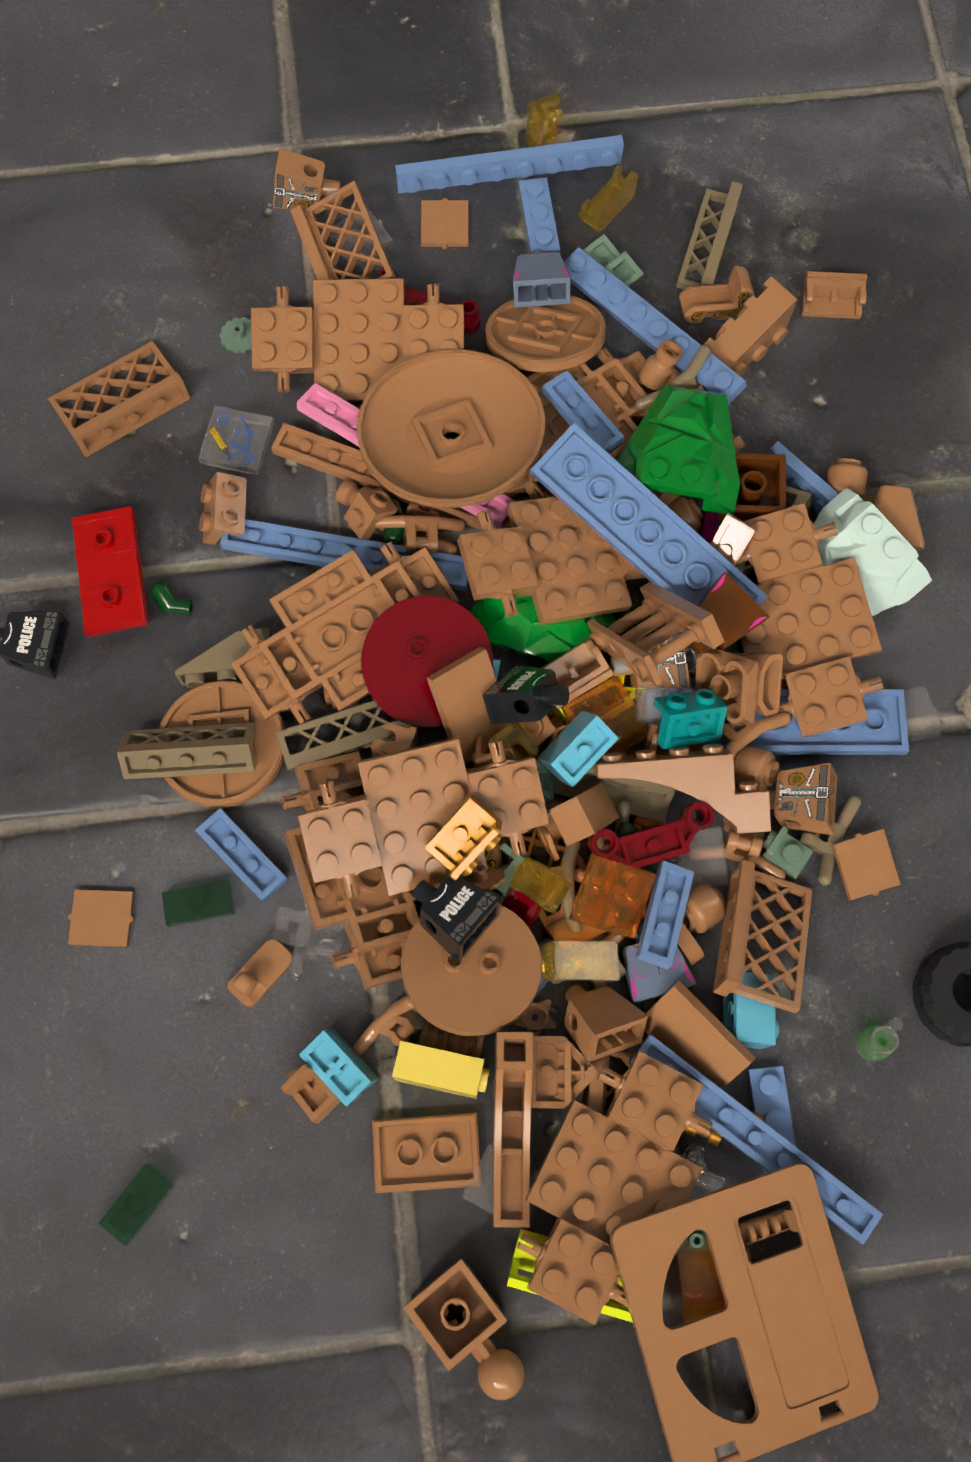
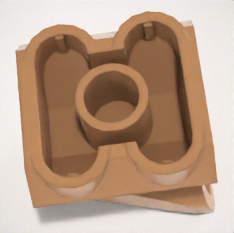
M884 485L879 488L875 496L862 498L864 502L869 501L873 503L916 551L924 550L925 541L917 514L918 507L915 506L911 489Z
M707 646L697 656L695 692L699 689L712 690L728 706L727 720L732 723L745 721L754 724L756 713L770 717L776 715L779 711L783 656L776 652L729 653Z

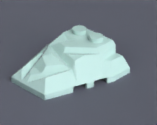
M846 488L822 508L814 522L815 528L834 522L838 533L837 536L819 540L818 550L822 567L855 557L872 616L896 605L899 606L907 603L932 581L926 568L917 559L919 556L917 551L873 503L869 501L864 502L858 494Z

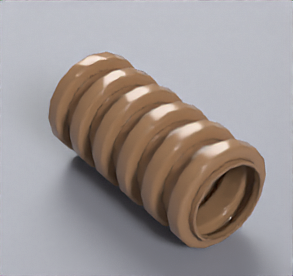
M426 1020L424 1028L421 1030L419 1044L480 1058L485 1035H457L442 1030Z

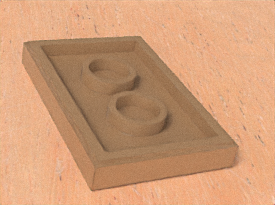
M478 647L427 677L448 739H459L464 764L473 760L472 754L476 752L478 736L483 735L488 745L491 741H503L514 734L511 723L490 724L482 694L497 680L485 648Z
M680 981L645 1013L648 1016L645 1032L648 1035L651 1034L721 1089L755 1059L750 1051Z
M477 1113L372 1120L375 1193L481 1186Z

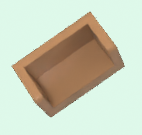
M602 782L550 809V813L567 846L595 834L598 830L603 829L620 818Z

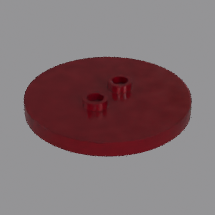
M417 596L402 600L386 609L375 620L367 633L361 653V671L364 684L377 706L398 722L419 728L441 727L443 723L427 677L478 647L487 650L493 668V654L489 638L477 618L456 602L436 596Z

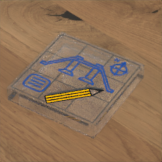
M214 406L198 457L200 464L259 476L274 426L273 417Z

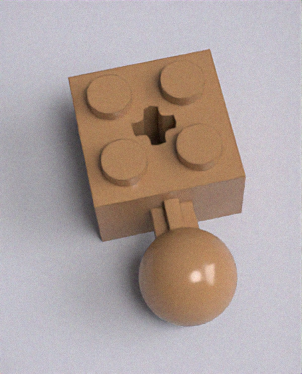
M460 1257L410 1299L403 1309L448 1371L469 1353H472L479 1363L477 1377L482 1391L492 1399L508 1400L514 1397L523 1386L525 1378L524 1366L515 1353L507 1349H496L488 1338L507 1322V1317L463 1257ZM453 1303L455 1306L463 1305L462 1320L459 1321L455 1317L451 1320L447 1318L449 1304Z

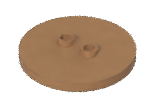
M570 295V304L514 308L513 299L501 305L489 317L485 327L486 343L492 355L509 363L514 368L534 372L560 371L578 366L594 357L600 351L605 341L606 324L603 315L595 306Z
M214 681L189 690L172 704L163 717L159 729L255 723L256 733L252 744L256 762L254 772L164 777L165 780L183 798L203 807L229 808L252 800L273 782L284 762L276 732L285 730L281 715L278 713L265 720L241 682ZM244 735L233 736L231 738L244 737Z
M500 905L499 916L460 962L455 960L422 928L420 919L409 932L402 951V982L405 992L412 1000L415 1009L434 1026L457 1035H487L508 1027L518 1020L529 1008L535 998L541 979V955L533 933L520 917Z

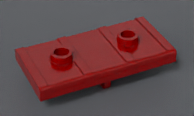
M131 506L71 518L84 634L87 637L149 625L135 510Z

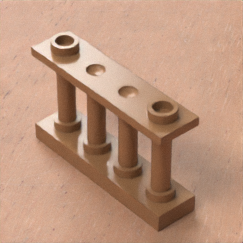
M651 581L640 588L645 598L642 601V605L607 628L593 619L587 622L592 632L589 638L594 646H597L600 651L603 650L632 669L641 680L645 678L656 686L661 684L662 680L655 667L693 642H702L712 649L725 642L712 613L662 587L654 585ZM649 615L651 616V617H649L648 619H646L645 621H643L642 623L638 624L637 626H635L634 628H632L631 630H629L628 632H626V633H624L623 635L619 636L621 633H623L624 631L628 630L629 628H631L632 626H634V625L637 624L638 622L642 621L643 619H645V618L648 617ZM665 624V626H663L662 628H660L659 630H657L656 632H654V633L651 634L650 636L646 637L645 639H643L642 641H640V642L637 643L636 645H633V643L637 642L638 640H640L641 638H643L644 636H646V635L649 634L650 632L654 631L655 629H657V628L660 627L661 625ZM679 632L681 633L679 636H677L676 638H674V639L671 640L670 642L666 643L665 645H663L662 647H660L659 649H657V650L654 651L653 653L648 654V652H650L651 650H653L654 648H656V647L659 646L660 644L664 643L665 641H667L668 639H670L671 637H673V636L676 635L677 633H679Z

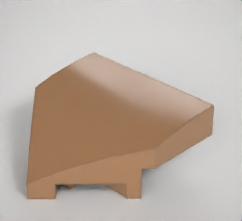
M533 1036L531 1108L565 1109L600 1073L565 1036Z

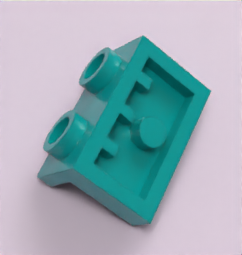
M699 689L696 692L672 693L668 696L656 697L654 699V706L662 713L657 743L662 749L721 739L728 706L712 690Z

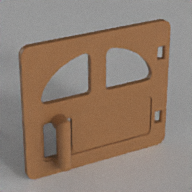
M793 1163L614 1227L610 1235V1243L672 1462H745L868 1413L876 1407L879 1399L877 1387L814 1174L808 1166L801 1163ZM786 1200L790 1202L789 1206L738 1223V1219L741 1216ZM703 1230L707 1236L725 1299V1305L722 1309L674 1327H667L663 1322L662 1303L664 1285L670 1264L683 1241L694 1231ZM787 1230L799 1232L801 1244L798 1247L754 1263L749 1262L745 1250L746 1245ZM735 1337L755 1404L754 1416L744 1421L732 1420L706 1408L693 1396L677 1371V1362L680 1357ZM836 1401L839 1411L821 1418L819 1407ZM733 1441L736 1452L717 1459L714 1448Z

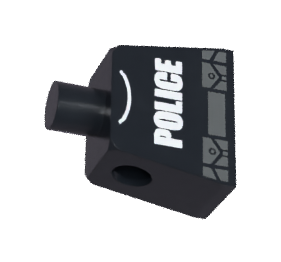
M59 611L11 612L8 614L5 628H0V657L11 666L56 679L70 623Z
M513 666L487 689L482 696L490 724L539 721L555 706L567 705L570 694L567 686L558 685L556 674L552 669Z
M448 876L438 888L423 879L417 884L412 893V897L423 904L420 909V924L422 928L458 962L461 961L499 916L500 897L460 878L454 881Z

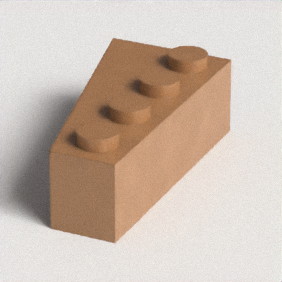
M770 277L763 284V293L758 298L752 295L744 303V308L738 314L736 320L730 317L722 325L715 341L710 337L703 344L710 348V353L740 377L746 372L750 363L753 361L759 362L767 353L768 348L773 343L779 344L789 332L787 326L798 299L773 277Z

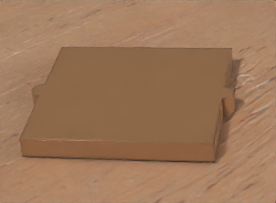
M447 198L442 200H421V247H442L443 249H447V247H468V200H448Z
M884 829L863 835L855 833L853 838L831 844L848 900H854L870 894L877 896L879 891L901 885Z
M74 889L72 913L68 915V919L71 920L68 945L128 948L131 923L135 921L134 917H132L134 892Z

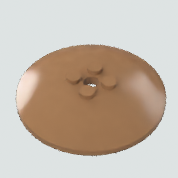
M439 350L407 359L378 379L367 393L361 405L357 420V438L359 449L367 468L392 493L425 506L443 508L464 507L482 503L503 494L527 475L534 466L543 447L545 414L540 397L533 385L519 370L509 363L477 351ZM449 432L460 434L456 439L444 437Z

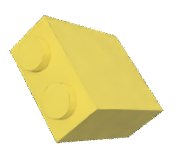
M400 1041L392 1077L398 1082L477 1099L478 1091L485 1093L490 1069L483 1068L484 1059Z

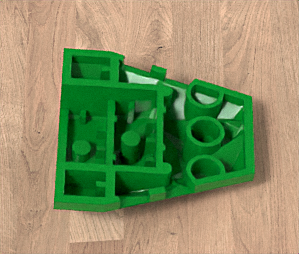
M664 385L616 461L649 490L703 499L702 510L734 515L740 488V478L726 394Z
M532 596L514 598L519 614L513 617L511 615L510 617H505L502 601L493 598L480 599L470 611L483 626L491 645L499 647L501 644L516 649L517 654L524 657L527 654L544 659L545 664H549L585 640L590 639L589 635L592 632L587 624L589 620L593 619L606 628L617 621L611 613L540 625Z

